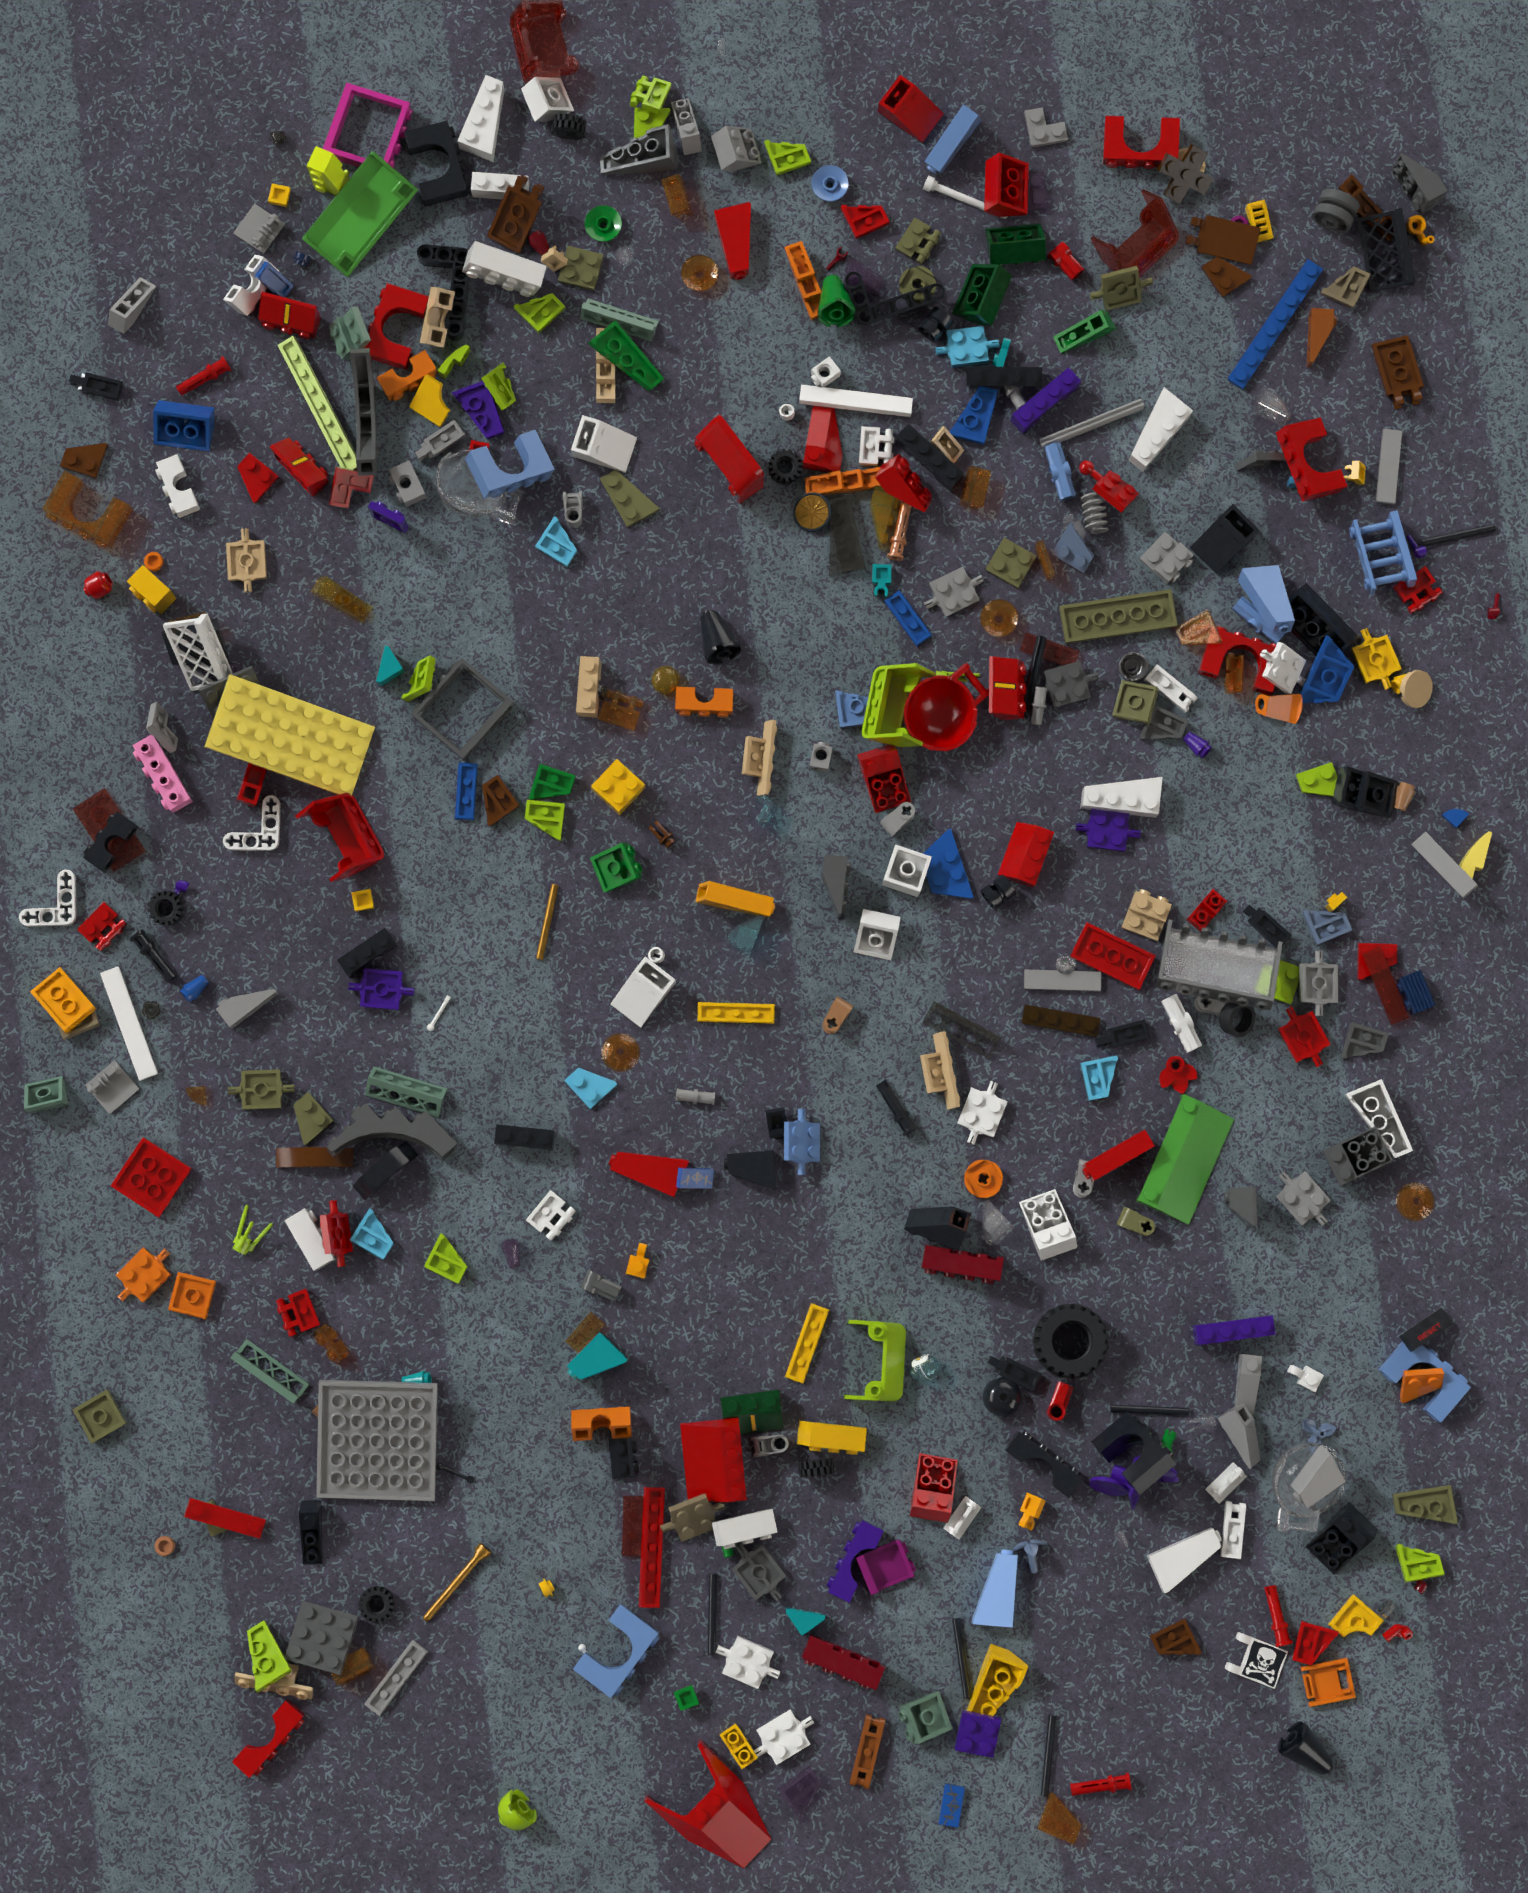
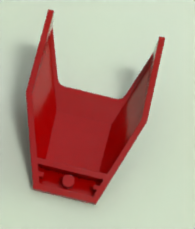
M700 1739L698 1741V1748L715 1781L714 1787L687 1815H681L656 1803L649 1795L645 1797L644 1802L686 1840L745 1868L769 1843L771 1837L743 1781Z

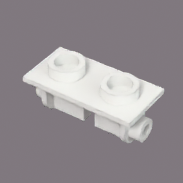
M1232 1462L1205 1490L1220 1504L1247 1476L1240 1467H1237Z
M965 1496L943 1529L957 1539H960L981 1507Z

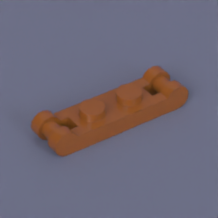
M865 1715L849 1785L855 1786L857 1784L863 1786L864 1789H869L885 1718L879 1717V1719H876L872 1715ZM870 1725L877 1727L876 1733L869 1731ZM859 1771L866 1773L865 1778L858 1777Z

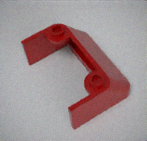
M720 414L713 418L695 437L694 445L699 452L708 453L727 478L729 492L733 496H737V502L741 504L764 487V472Z
M350 793L315 800L295 815L296 819L310 816L313 823L318 827L327 826L344 859L338 862L339 872L329 879L330 882L351 877L379 862L384 857V851L357 800Z

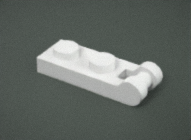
M1156 665L1144 679L1148 684L1157 686L1159 688L1158 692L1184 713L1189 710V705L1197 700L1195 694L1159 665ZM1181 694L1186 697L1184 701L1179 699Z
M1226 1501L1220 1556L1241 1559L1246 1503H1239L1238 1505ZM1232 1512H1238V1518H1231Z

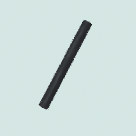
M1495 524L1421 539L1422 546H1429L1494 532L1496 527Z
M1110 1405V1412L1125 1413L1127 1411L1128 1413L1189 1416V1408Z
M709 1574L708 1654L711 1655L716 1654L717 1574Z
M953 1618L952 1623L963 1698L967 1699L971 1698L961 1623L960 1618Z
M1048 1715L1041 1796L1044 1797L1049 1796L1056 1716Z

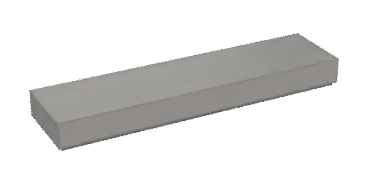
M1382 430L1375 503L1395 504L1402 431Z
M1427 832L1423 833L1411 844L1463 899L1478 887L1476 882Z
M1025 969L1024 989L1100 992L1101 972L1072 971L1069 974H1063L1058 970Z
M412 1640L364 1705L380 1717L428 1651Z

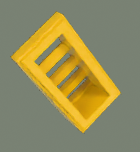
M1265 200L1247 204L1245 210L1249 224L1256 226L1265 223V226L1260 227V232L1267 230V233L1259 235L1257 243L1273 239ZM1263 216L1261 219H1254V217Z

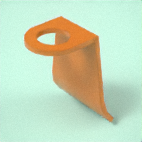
M1260 694L1255 700L1256 712L1266 717L1296 724L1302 712V695L1267 696ZM1261 699L1264 700L1263 709L1259 708V701Z

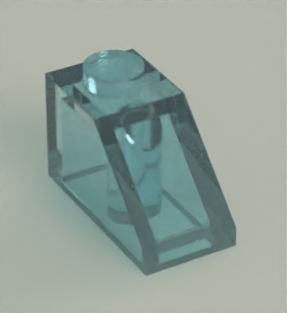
M759 915L737 925L734 931L731 930L727 941H730L729 946L751 954L764 916Z

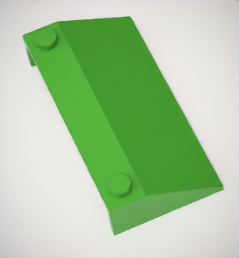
M372 151L302 239L348 277L416 194L418 189Z
M1183 1094L1179 1098L1181 1101L1143 1189L1135 1201L1189 1225L1234 1119L1199 1100Z

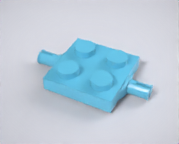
M984 326L946 330L947 345L935 347L936 355H948L951 368L988 364V349L999 348V340L987 341Z

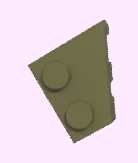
M309 1092L294 1104L302 1141L306 1146L334 1120Z

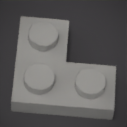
M1043 108L1024 111L1031 148L1068 141L1065 122L1046 125Z
M156 701L150 706L146 729L150 735H153L159 741L161 747L172 753L176 751L178 738L167 727L169 714Z

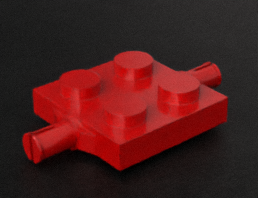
M1292 1006L1285 1009L1290 1020L1286 1025L1278 1028V1031L1295 1063L1304 1058L1311 1057L1316 1067L1322 1065L1323 1062L1318 1053L1331 1044L1313 1011L1297 1016Z
M337 1200L329 1201L331 1213L320 1215V1228L323 1237L322 1245L325 1254H333L337 1257V1267L346 1266L344 1254L353 1252L352 1242H350L348 1213L338 1212Z

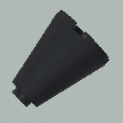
M705 611L700 617L704 657L707 663L715 665L723 663L721 659L730 657V660L734 659L741 652L739 642L717 611Z
M1299 1721L1288 1728L1287 1732H1290L1285 1740L1281 1737L1278 1744V1752L1282 1756L1320 1775L1328 1774L1333 1768V1759L1309 1726Z

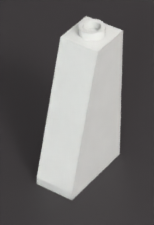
M1210 1527L1146 1555L1163 1593L1169 1592L1221 1548L1220 1542L1222 1538L1218 1530L1214 1531V1528Z

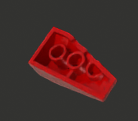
M813 405L803 469L827 473L840 471L843 455L835 408Z

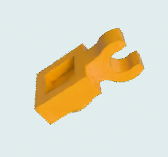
M639 1243L636 1256L630 1255L626 1274L645 1278L649 1259L644 1258L647 1244Z
M1027 1492L1020 1509L1024 1514L1019 1521V1526L1032 1531L1035 1525L1034 1517L1039 1519L1046 1500Z

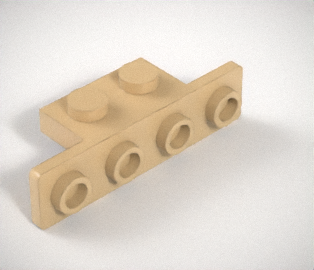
M776 720L764 722L763 739L751 736L745 738L742 774L758 777L757 796L760 797L768 795L771 790L770 777L773 771L772 758L775 752Z
M945 1031L933 1034L936 1053L921 1055L920 1059L927 1094L944 1091L947 1110L960 1107V1096L957 1093L956 1077L952 1067L953 1061L948 1046L949 1040Z
M289 1664L292 1670L291 1673L261 1691H272L281 1696L292 1695L301 1700L313 1698L312 1687L295 1684L299 1666ZM235 1673L236 1685L241 1688H255L254 1676Z

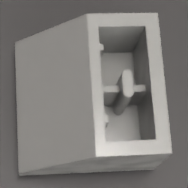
M725 126L711 136L722 171L733 172L762 163L751 129Z

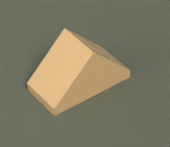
M942 426L931 441V444L953 463L957 461L964 451L944 426Z

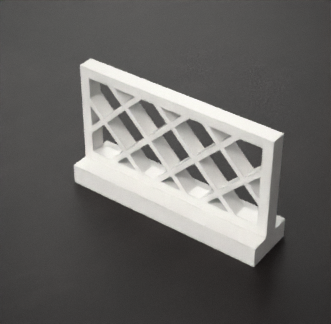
M201 614L199 618L164 623L163 628L191 691L199 690V688L213 683V680L207 678L209 673L215 675L218 680L233 674L208 614ZM194 625L197 633L195 634L186 629L187 626ZM171 628L181 631L180 636L172 633ZM184 633L193 638L192 643L182 639ZM196 640L203 644L204 650L194 646ZM179 643L189 648L187 653L179 649ZM191 650L201 655L198 660L189 655ZM202 657L210 661V667L201 662ZM186 659L196 664L194 669L186 665ZM198 666L208 671L206 676L196 671ZM194 675L201 679L202 683L195 684L192 676Z

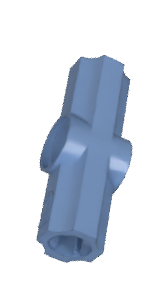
M1055 442L1045 446L1049 473H1052L1053 479L1051 480L1055 483L1059 500L1065 501L1074 498L1076 494L1071 481V469L1069 463L1065 460L1061 443Z
M1242 596L1232 608L1235 613L1247 621L1249 627L1255 628V632L1262 633L1274 644H1277L1285 633H1272L1255 606Z

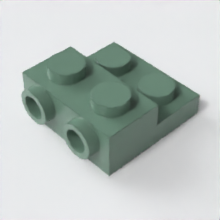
M351 307L343 317H336L329 325L330 337L335 341L336 353L342 360L351 359L350 349H363L371 341L358 307Z
M939 1691L899 1706V1718L902 1722H905L907 1727L905 1735L908 1741H912V1744H920L952 1730Z

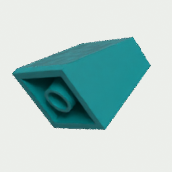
M599 1332L567 1365L569 1368L567 1373L574 1380L577 1378L582 1380L624 1364L628 1359Z

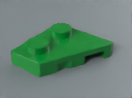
M539 764L528 799L571 794L576 775Z

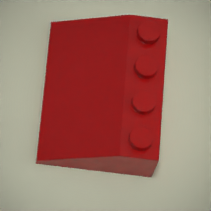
M739 1418L680 1423L688 1500L704 1493L708 1501L714 1502L747 1500Z

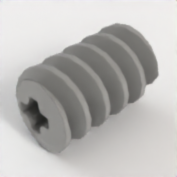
M1096 492L1088 493L1081 497L1082 509L1085 510L1083 512V517H1085L1083 522L1086 525L1084 530L1091 534L1109 531L1108 528L1103 527L1108 521L1102 520L1107 514L1101 513L1102 510L1106 509V506H1100L1101 503L1105 502V499L1099 498L1100 495Z

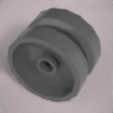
M1324 189L1319 197V204L1316 205L1312 213V219L1319 226L1337 233L1349 232L1354 221L1353 217L1356 216L1360 207L1359 202L1353 196L1341 190Z

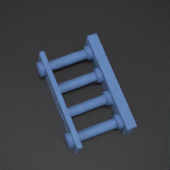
M1398 511L1390 512L1386 522L1359 527L1357 519L1353 520L1349 533L1351 539L1354 538L1365 576L1364 586L1366 590H1369L1370 596L1374 595L1378 585L1402 580L1406 582L1407 588L1415 586L1417 577ZM1385 529L1391 530V539L1368 544L1363 543L1362 534ZM1390 546L1396 547V556L1374 561L1368 560L1367 551ZM1395 563L1401 564V573L1373 578L1371 569Z

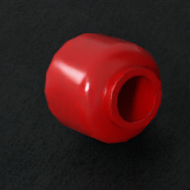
M97 571L85 578L83 590L88 597L100 599L111 592L113 582L107 573Z

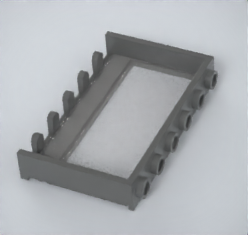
M1168 920L1156 988L1164 991L1180 992L1183 995H1195L1203 999H1215L1223 1003L1230 1002L1239 1006L1255 1007L1259 1010H1271L1274 1002L1283 942L1279 941L1276 949L1265 947L1267 941L1264 939H1260L1258 944L1254 945L1247 943V936L1241 935L1239 941L1229 940L1228 933L1224 931L1221 932L1220 937L1209 936L1210 930L1208 928H1202L1201 934L1190 932L1191 926L1189 924H1184L1182 930L1171 928L1172 920Z

